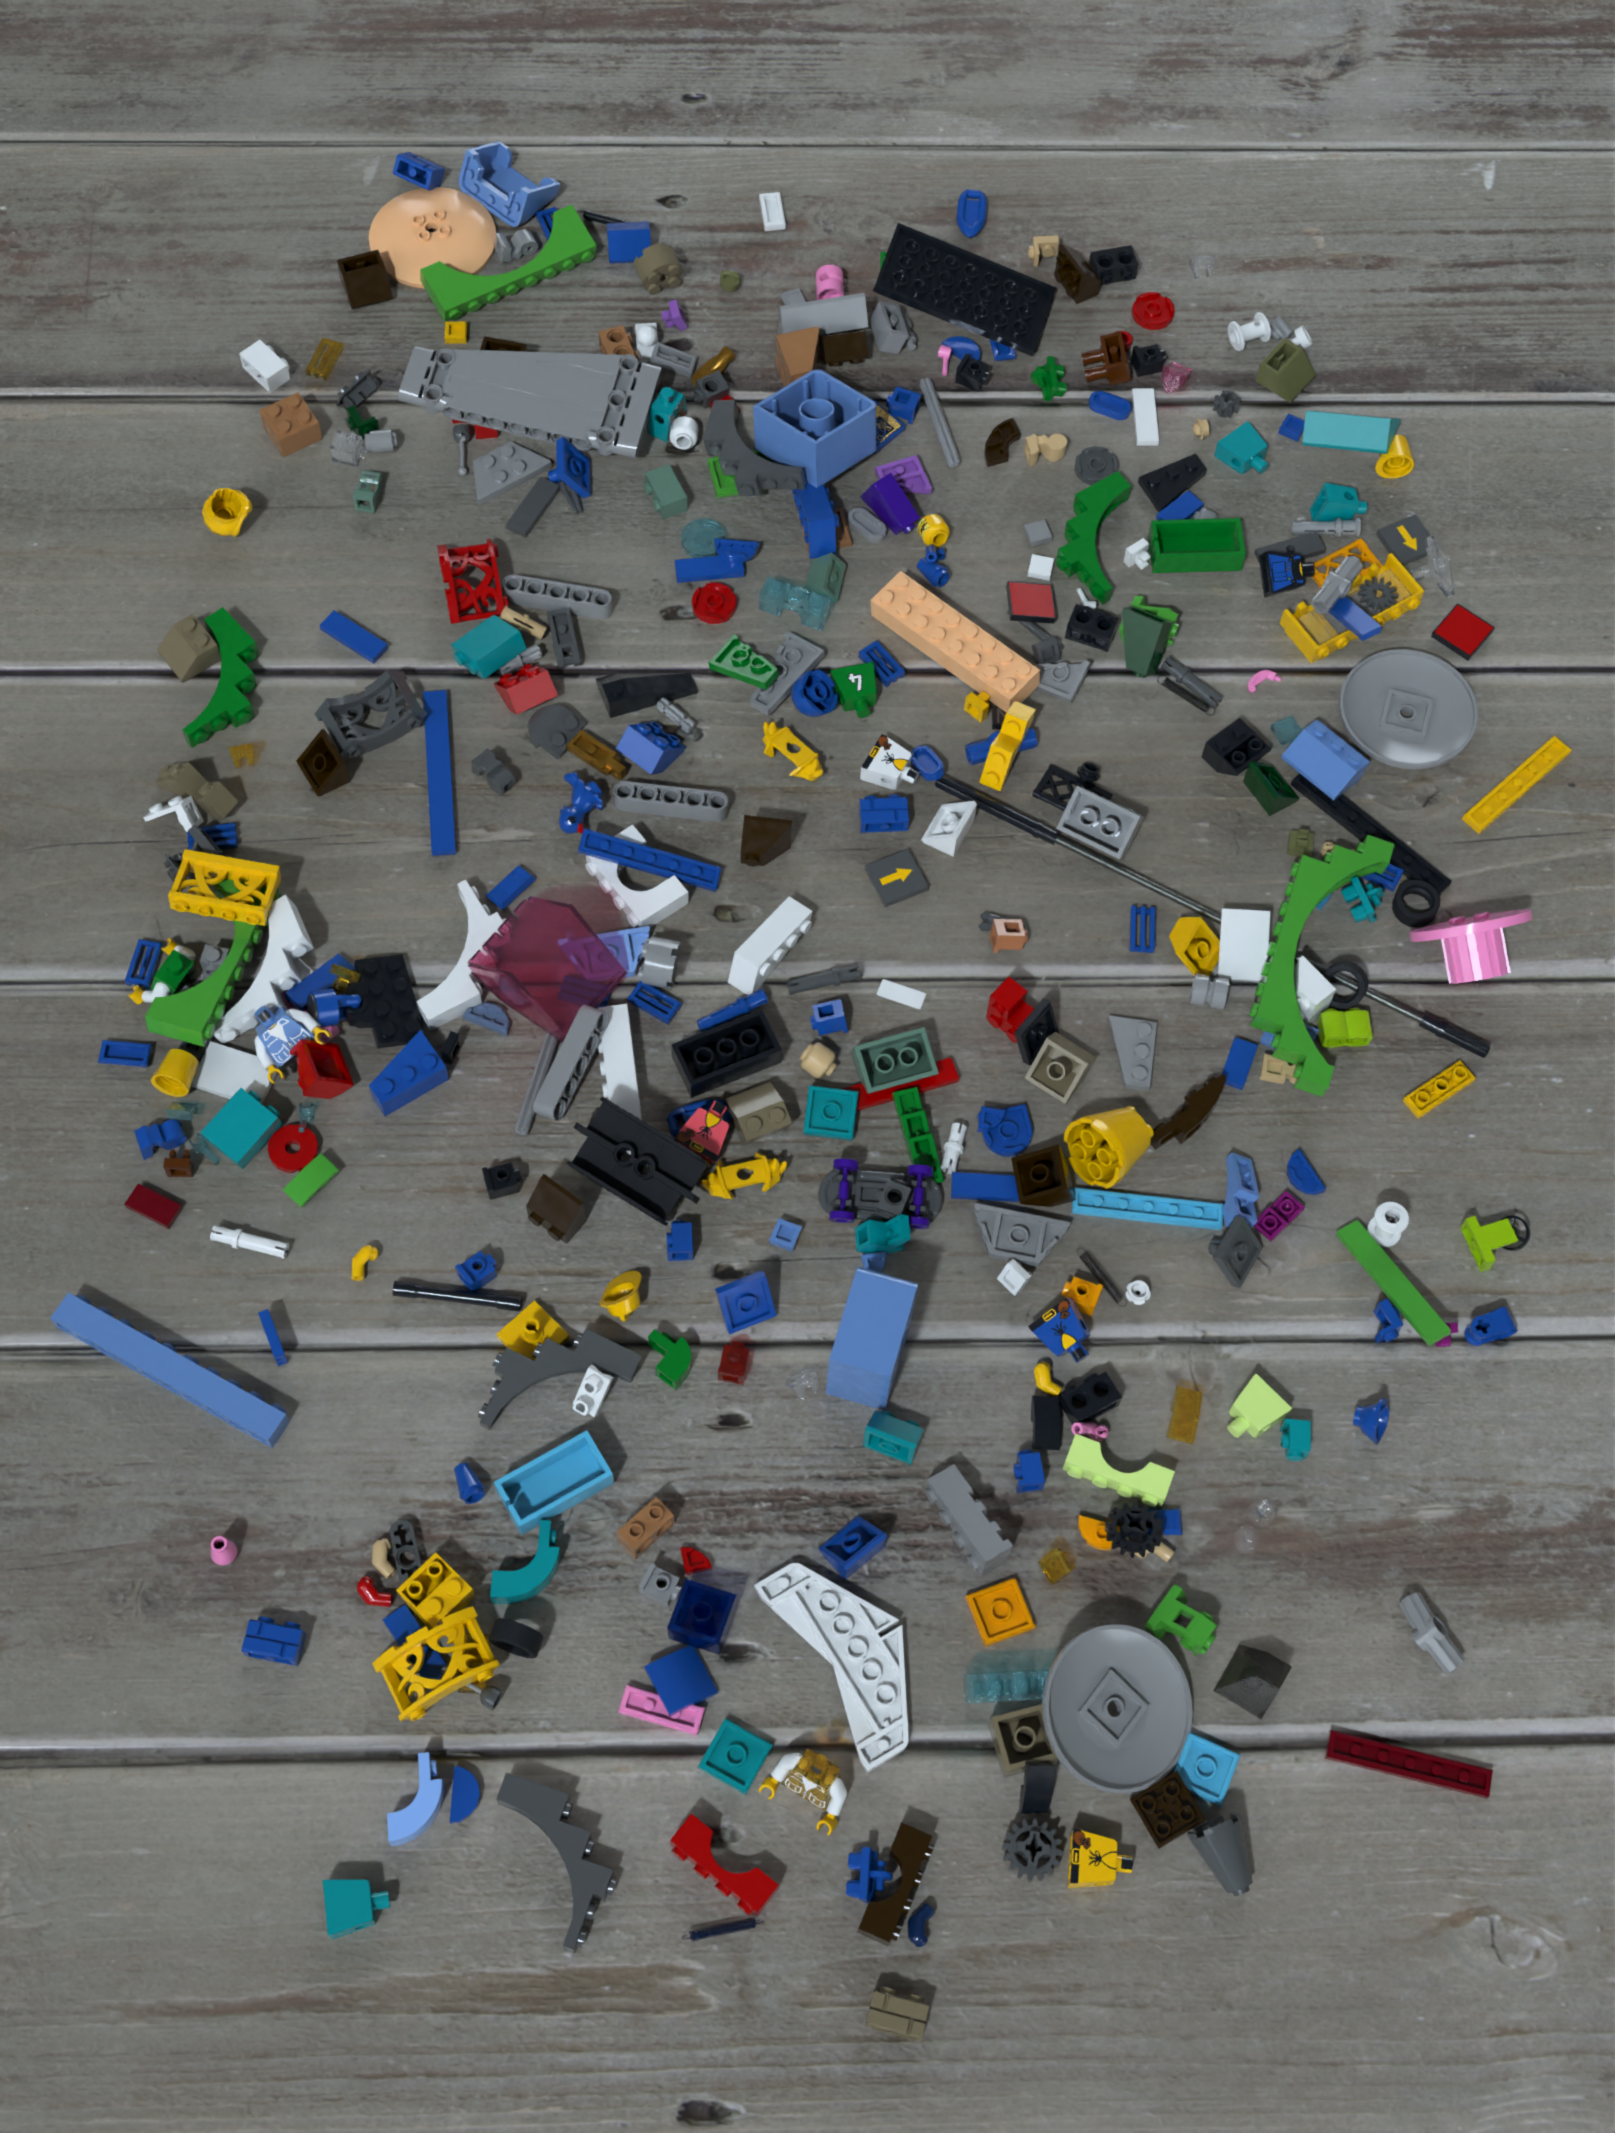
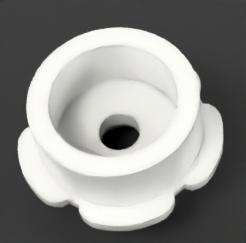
M1140 1280L1129 1283L1126 1288V1298L1130 1302L1133 1301L1135 1305L1144 1304L1151 1296L1148 1285Z

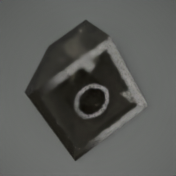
M1239 1644L1213 1691L1261 1720L1292 1666L1269 1652Z

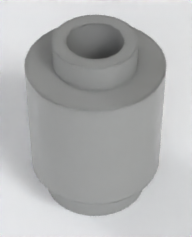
M391 429L374 430L364 434L367 452L394 451V446H398L396 433H391Z

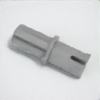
M538 645L527 648L499 668L501 675L542 656L541 649Z

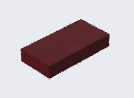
M137 1184L124 1204L126 1208L167 1229L171 1227L183 1209L180 1204L140 1184Z

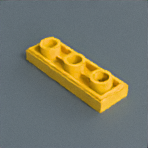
M1459 1060L1405 1096L1403 1102L1419 1119L1472 1084L1476 1078Z

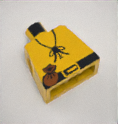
M1073 1829L1070 1834L1067 1888L1113 1885L1116 1880V1872L1132 1873L1133 1857L1117 1855L1118 1843L1114 1839Z

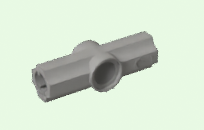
M1354 555L1347 556L1335 572L1332 570L1327 575L1322 588L1311 602L1317 613L1321 615L1323 613L1328 614L1336 602L1347 595L1352 582L1363 568L1359 558Z

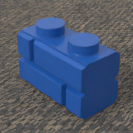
M405 152L397 155L393 174L430 191L441 186L445 168L420 156L417 157V155L411 152Z
M890 795L887 798L866 796L864 799H860V833L908 831L907 797H900L899 795Z
M259 1616L258 1620H249L241 1651L248 1657L298 1666L306 1633L303 1629H300L301 1625L297 1623L285 1622L284 1625L274 1624V1620L271 1618Z

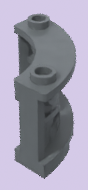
M385 670L378 679L365 687L366 692L356 697L350 694L339 698H326L315 712L318 721H323L341 757L349 756L354 758L360 754L371 752L397 740L421 724L427 713L425 710H422L405 681L407 677L404 671ZM397 689H399V691H400L401 694H402V695H400V696H398V697H397V694H396V690H397ZM406 701L410 709L406 711L404 706L398 705ZM371 708L377 712L388 711L386 719L379 730L359 726L364 718L365 710ZM346 730H348V731H347V737H348L347 740H346L345 736H344L343 733H342L343 731H346Z

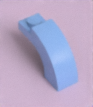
M429 1752L418 1753L419 1790L413 1802L403 1810L387 1813L388 1842L391 1847L407 1843L420 1836L433 1823L439 1813L444 1797V1783L442 1779L433 1780V1777L438 1776L437 1761L432 1760Z

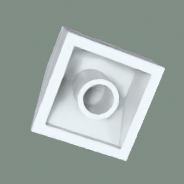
M1302 955L1294 970L1295 992L1302 1019L1305 1024L1310 1025L1319 1017L1320 1013L1328 1009L1336 988Z

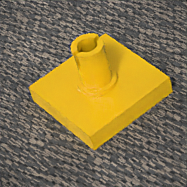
M535 1300L496 1334L497 1338L507 1348L533 1361L536 1358L532 1355L539 1342L544 1344L546 1338L563 1345L570 1339L569 1334Z

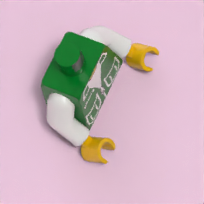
M168 938V945L165 948L162 947L161 950L169 956L155 974L151 989L143 991L136 985L133 987L134 992L128 994V996L135 1004L139 1005L143 1001L152 1003L155 997L177 994L196 971L194 962L196 954L194 951Z

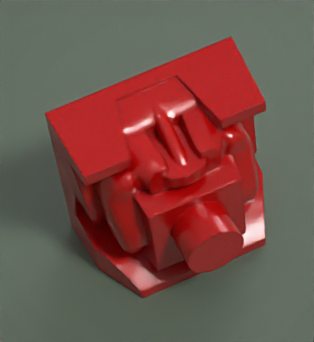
M300 1039L291 1049L290 1055L298 1056L296 1059L299 1075L297 1082L303 1089V1096L331 1099L344 1093L354 1085L338 1044H319L316 1041Z

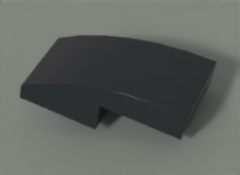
M1032 1396V1449L1060 1451V1409L1058 1397Z
M1025 1762L1024 1785H1021L1020 1814L1048 1813L1054 1781L1055 1765L1053 1762Z

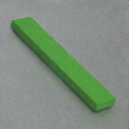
M1358 1220L1337 1231L1336 1236L1428 1346L1450 1335L1451 1329Z

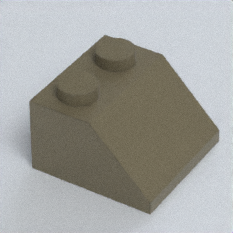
M194 614L173 624L157 649L182 683L222 661L217 644Z
M1055 1032L1044 1041L1024 1079L1066 1104L1086 1078L1097 1057Z
M771 1082L724 1100L743 1145L787 1129L792 1124L784 1101Z

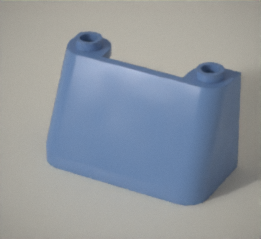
M500 141L466 150L459 176L461 191L479 201L488 211L512 227L524 224L558 194L560 183L553 178L546 177L537 186L510 167L512 153Z

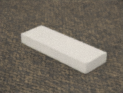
M1132 388L1131 396L1136 446H1158L1159 434L1154 388Z

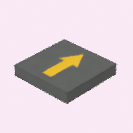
M1416 515L1378 529L1376 533L1389 554L1392 553L1403 566L1436 553L1439 548Z
M908 849L865 865V871L885 907L928 891L929 886Z

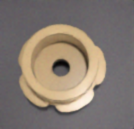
M1196 419V423L1193 424L1195 437L1199 436L1200 440H1203V437H1207L1210 434L1206 419Z

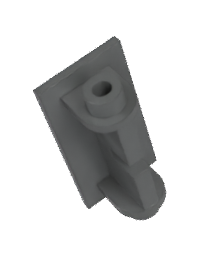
M371 369L364 374L360 372L353 379L354 383L350 387L346 385L340 390L337 405L343 402L345 410L353 405L357 407L364 401V398L359 394L360 392L367 398L378 388V380L369 376Z

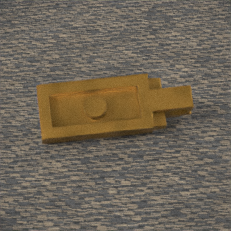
M580 730L566 745V749L606 776L611 774L621 781L627 775L626 767L620 763L621 759L617 757V753L583 730Z

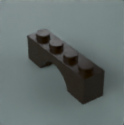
M901 1822L889 1853L899 1865L901 1885L890 1898L868 1903L857 1933L886 1946H889L891 1939L897 1941L903 1926L898 1923L901 1913L908 1914L914 1899L909 1897L912 1886L918 1888L924 1874L919 1868L923 1860L929 1861L934 1845L930 1844L932 1835Z

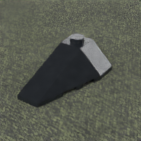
M690 672L615 673L596 679L610 718L655 706L663 697L673 701L698 693Z

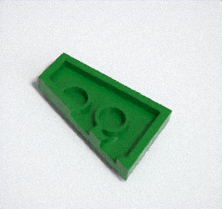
M735 634L708 662L710 670L765 690L779 676L778 669L761 655L755 654L748 644L744 645L740 642L739 637Z

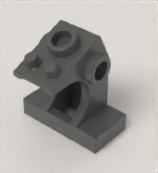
M195 824L188 830L194 838V844L190 850L225 856L206 831ZM181 853L173 857L165 854L166 862L163 864L166 868L169 867L167 874L173 883L183 860ZM189 872L186 880L196 879L195 873Z

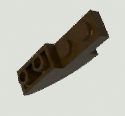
M1224 1074L1218 1078L1211 1077L1204 1083L1203 1088L1198 1091L1196 1089L1190 1091L1184 1097L1185 1101L1182 1110L1176 1112L1168 1123L1164 1124L1162 1122L1153 1129L1154 1135L1151 1137L1150 1142L1155 1150L1174 1137L1182 1144L1195 1134L1213 1112L1227 1077Z

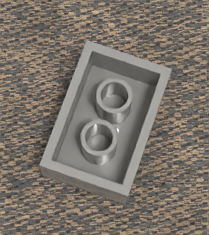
M1076 786L1056 829L1109 855L1124 860L1144 817L1092 791Z

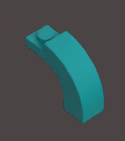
M540 1520L537 1553L527 1566L516 1571H492L490 1593L492 1604H514L528 1600L540 1593L553 1579L559 1566L561 1552L560 1547H551V1545H556L557 1529H552L551 1520Z

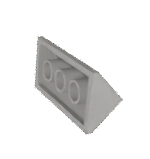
M859 293L780 306L778 334L816 326L819 328V335L868 327L865 294Z

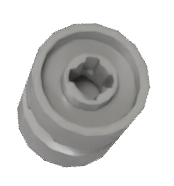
M1195 973L1189 1004L1203 1006L1205 1003H1209L1211 1008L1223 1010L1228 994L1229 979L1215 977L1211 981L1209 975Z

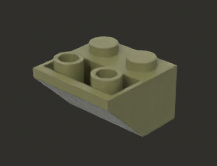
M1284 338L1260 363L1256 382L1291 403L1315 378L1316 373L1303 349Z

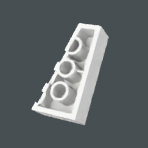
M789 896L735 951L728 983L746 995L756 992L787 952L794 947L800 936L808 932L812 925L810 921L812 910Z

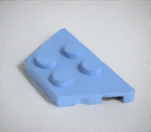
M650 926L559 940L558 946L581 977L587 982L596 983L632 977L636 975L642 959L643 944L646 943V939L651 934Z

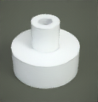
M1303 325L1294 330L1296 337L1290 340L1297 346L1301 344L1304 349L1313 344L1309 333Z

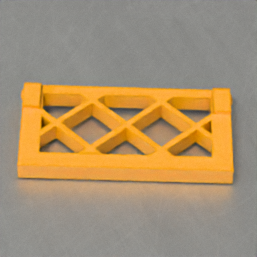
M1359 538L1312 563L1314 565V576L1311 578L1322 588L1328 575L1329 567L1338 568L1340 565L1331 561L1340 556H1344L1345 559L1347 556L1354 555L1360 559L1361 563L1366 561L1371 565L1376 563L1379 567L1383 565L1370 551L1363 539ZM1358 548L1361 555L1350 553V551ZM1323 565L1327 566L1325 574L1319 573L1317 568ZM1369 567L1362 569L1359 573L1361 577L1367 575Z

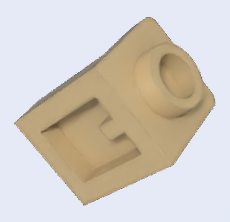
M1058 235L1033 237L1032 246H1028V258L1032 259L1033 267H1038L1039 257L1057 256L1059 246Z

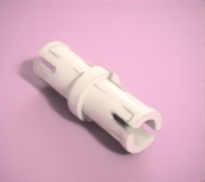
M952 1123L948 1142L944 1144L945 1154L940 1168L944 1173L946 1168H948L947 1174L956 1172L959 1155L963 1153L964 1147L962 1143L967 1127L962 1124L961 1129H959L960 1123Z

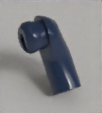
M927 1903L922 1905L908 1920V1938L916 1947H923L927 1943L928 1936L925 1934V1923L935 1914L934 1910Z

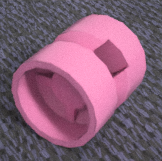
M835 265L820 267L816 271L817 300L844 296L842 269Z

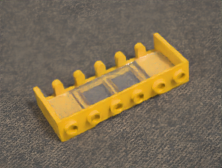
M1390 553L1384 566L1379 567L1376 563H1373L1369 567L1367 575L1361 577L1359 574L1352 582V586L1346 596L1383 626L1385 622L1391 619L1396 620L1407 611L1416 609L1421 604L1424 590L1398 559ZM1374 577L1378 584L1381 578L1384 579L1383 585L1391 582L1388 588H1396L1397 591L1393 593L1399 595L1398 599H1394L1397 604H1391V607L1388 609L1385 607V610L1382 612L1380 609H1377L1376 613L1373 612L1372 607L1365 608L1366 602L1360 603L1364 596H1358V592L1364 591L1359 589L1360 585L1367 586L1364 581L1368 580L1372 583V578ZM1378 590L1377 593L1373 592L1375 593V598H1384V596H1382V591ZM1304 601L1297 605L1294 614L1285 609L1279 623L1311 664L1319 659L1326 658L1337 649L1344 648L1350 641L1359 639L1330 613H1323L1321 615L1314 610L1312 605L1307 606Z

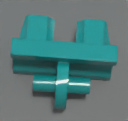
M1358 877L1352 878V884L1342 889L1341 892L1347 904L1357 899L1361 902L1360 905L1350 909L1355 922L1369 919L1370 923L1377 921L1371 902L1374 903L1375 907L1382 904L1380 898L1384 895L1383 889L1381 887L1374 888L1373 884L1370 883L1366 885L1368 892L1365 893Z

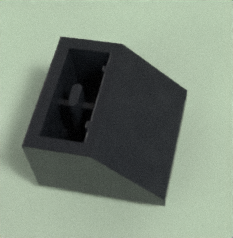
M1238 718L1205 743L1202 758L1217 773L1238 776L1247 769L1251 761L1257 762L1269 753L1271 748L1243 720Z

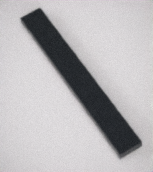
M1300 773L1292 780L1290 785L1360 841L1363 842L1367 835H1371L1393 843L1394 848L1390 864L1403 869V875L1409 880L1424 881L1432 885L1437 890L1439 896L1450 886L1452 882L1450 879L1346 797L1340 795L1333 801Z

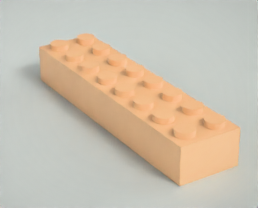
M902 571L870 600L871 616L978 693L985 691L991 696L989 701L1003 711L1007 712L1014 701L1022 703L1039 686L1040 670Z

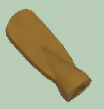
M724 346L718 355L701 366L692 376L694 388L696 380L718 370L722 374L727 364L736 358L734 352L727 346Z

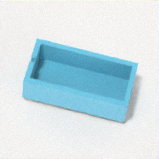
M587 1430L494 1481L495 1490L504 1507L509 1511V1515L520 1535L538 1527L540 1520H550L614 1484L613 1473Z

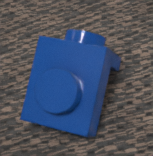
M1388 1299L1379 1302L1373 1311L1384 1328L1375 1337L1377 1343L1383 1340L1388 1343L1396 1339L1404 1325L1400 1319L1398 1309L1395 1305H1391Z

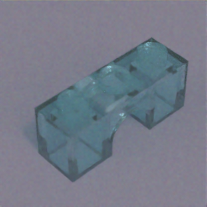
M768 576L759 593V609L777 616H781L783 609L793 610L801 617V624L822 631L830 616L831 598Z

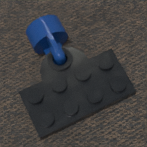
M403 954L355 960L354 967L358 982L352 983L346 988L343 995H336L333 989L311 991L307 996L308 1013L321 1027L338 1025L339 1020L348 1019L353 1023L352 1026L372 1028L377 1049L407 1045L420 1030L426 1037Z

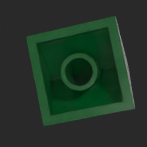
M1254 761L1248 764L1243 782L1269 816L1299 800V797L1273 764Z

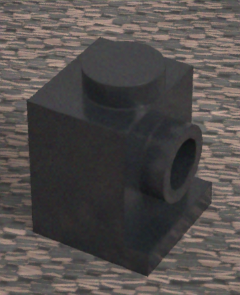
M1157 344L1141 348L1133 346L1131 363L1137 377L1162 372L1164 362H1166L1164 349L1160 350Z
M966 353L957 367L955 382L979 392L981 387L987 385L990 379L989 365L970 358V354Z
M512 1162L488 1169L487 1167L482 1168L490 1200L519 1192L518 1183H521L522 1179L519 1168L513 1169Z

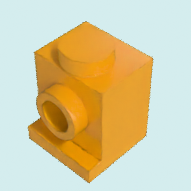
M1074 1276L1072 1282L1066 1281L1061 1295L1066 1298H1073L1081 1313L1092 1316L1103 1285L1099 1283L1096 1285Z

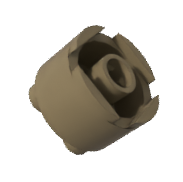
M664 243L651 245L642 251L643 255L639 259L638 256L635 258L634 267L649 294L655 295L662 288L668 286L675 288L681 283L680 278L683 274V268L671 245L669 247H666Z

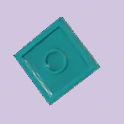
M809 1085L803 1135L852 1141L858 1091Z
M725 1718L698 1765V1769L747 1795L773 1745Z

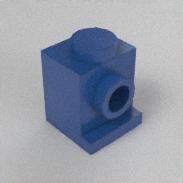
M896 386L893 394H889L886 401L888 412L893 416L908 420L909 424H913L920 408L921 394Z
M841 999L812 1005L814 1015L810 1016L813 1030H818L819 1036L842 1030L844 1033H849Z
M683 1220L673 1221L671 1223L672 1232H667L668 1261L693 1260L692 1222L686 1223Z
M479 1251L461 1265L455 1266L457 1276L469 1291L476 1292L497 1277L495 1269L497 1263L489 1253L485 1256ZM482 1265V1268L480 1270H474L478 1266Z
M1032 1450L1018 1452L1017 1464H1013L1015 1479H1019L1016 1493L1043 1490L1045 1479L1040 1452L1033 1453Z

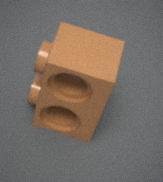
M623 325L598 331L599 346L602 354H631L639 361L637 350L632 349L630 333L626 334Z
M655 1497L616 1532L617 1541L634 1559H637L675 1525L674 1515Z

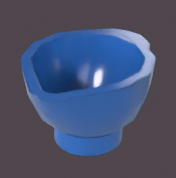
M1381 1398L1378 1404L1368 1405L1367 1407L1358 1406L1353 1418V1425L1360 1427L1362 1433L1376 1445L1380 1442L1389 1420L1390 1410L1387 1405V1399Z

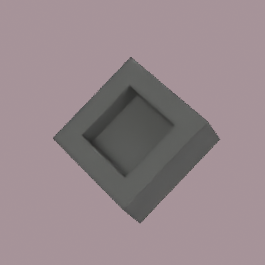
M1054 637L1032 645L1036 664H1052L1061 660L1058 642Z

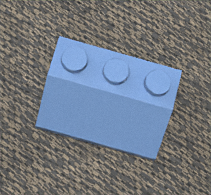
M1315 720L1304 728L1281 756L1286 763L1333 801L1360 781L1370 763L1362 754L1357 752L1319 720Z

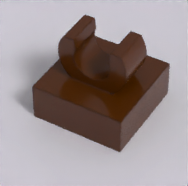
M172 1149L169 1154L170 1158H164L163 1168L167 1176L193 1177L194 1167L190 1160L189 1151L185 1150L182 1158H176V1151Z

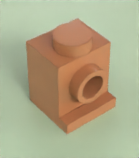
M1022 919L993 920L989 935L993 953H998L999 949L1022 950L1023 945L1028 941V932L1023 927Z

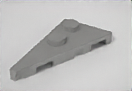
M1082 661V664H1067V662L1032 664L1040 670V682L1036 690L1072 704L1090 668V662Z

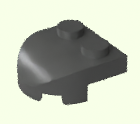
M556 704L547 705L537 710L529 719L527 724L530 735L529 740L536 748L539 745L558 759L566 749V745L581 730L585 722L564 706Z

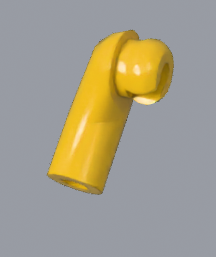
M365 1245L352 1258V1280H364L365 1263L368 1260L374 1261L378 1257V1249L376 1247Z
M1042 1361L1034 1368L1036 1386L1047 1394L1058 1397L1063 1388L1051 1381V1366L1049 1363Z

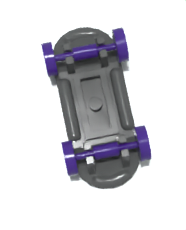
M835 1159L833 1162V1169L835 1171L829 1173L823 1179L818 1191L821 1207L829 1214V1220L837 1223H853L854 1220L887 1222L893 1219L876 1212L887 1180L899 1179L908 1184L907 1187L911 1188L909 1198L902 1215L909 1216V1226L911 1229H928L929 1222L938 1216L943 1203L939 1186L932 1179L928 1178L933 1176V1167L927 1165H909L908 1173L905 1174L858 1170L859 1162L856 1160ZM892 1192L887 1196L891 1203H898L902 1200L900 1194Z

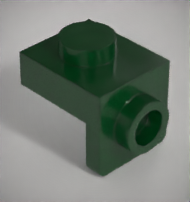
M354 405L346 408L348 416L345 419L350 431L354 430L360 441L365 439L364 434L379 430L378 420L375 416L363 421Z

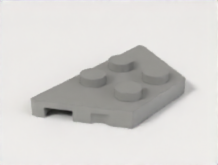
M511 441L474 460L473 467L478 505L480 506L552 468L551 461Z
M979 1203L974 1205V1213L987 1255L991 1258L1005 1261L1014 1259L1016 1262H1021L1025 1265L1039 1267L1070 1227V1222Z

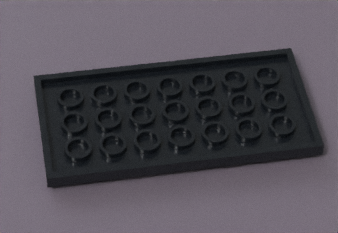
M898 223L873 292L1033 356L1056 287Z

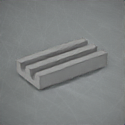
M656 342L649 363L690 378L697 357Z

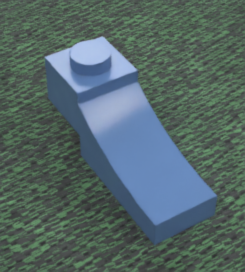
M1231 1152L1226 1157L1227 1193L1225 1204L1222 1207L1225 1226L1230 1227L1235 1217H1241L1252 1228L1258 1222L1254 1202L1260 1197L1252 1160Z

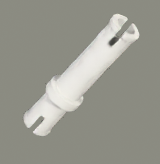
M214 1225L212 1230L215 1233L211 1232L210 1234L211 1241L230 1244L235 1249L242 1247L270 1254L285 1259L287 1256L284 1250H289V1243L287 1242L284 1243L244 1233L242 1229L238 1228L232 1230Z

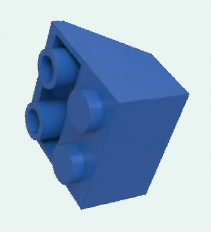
M650 721L628 725L616 749L653 775L663 773L684 752L686 747L679 743L680 740L676 736L664 732L661 725Z

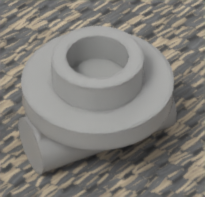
M1280 316L1270 324L1272 327L1271 334L1277 341L1280 338L1281 340L1289 338L1293 334V331Z

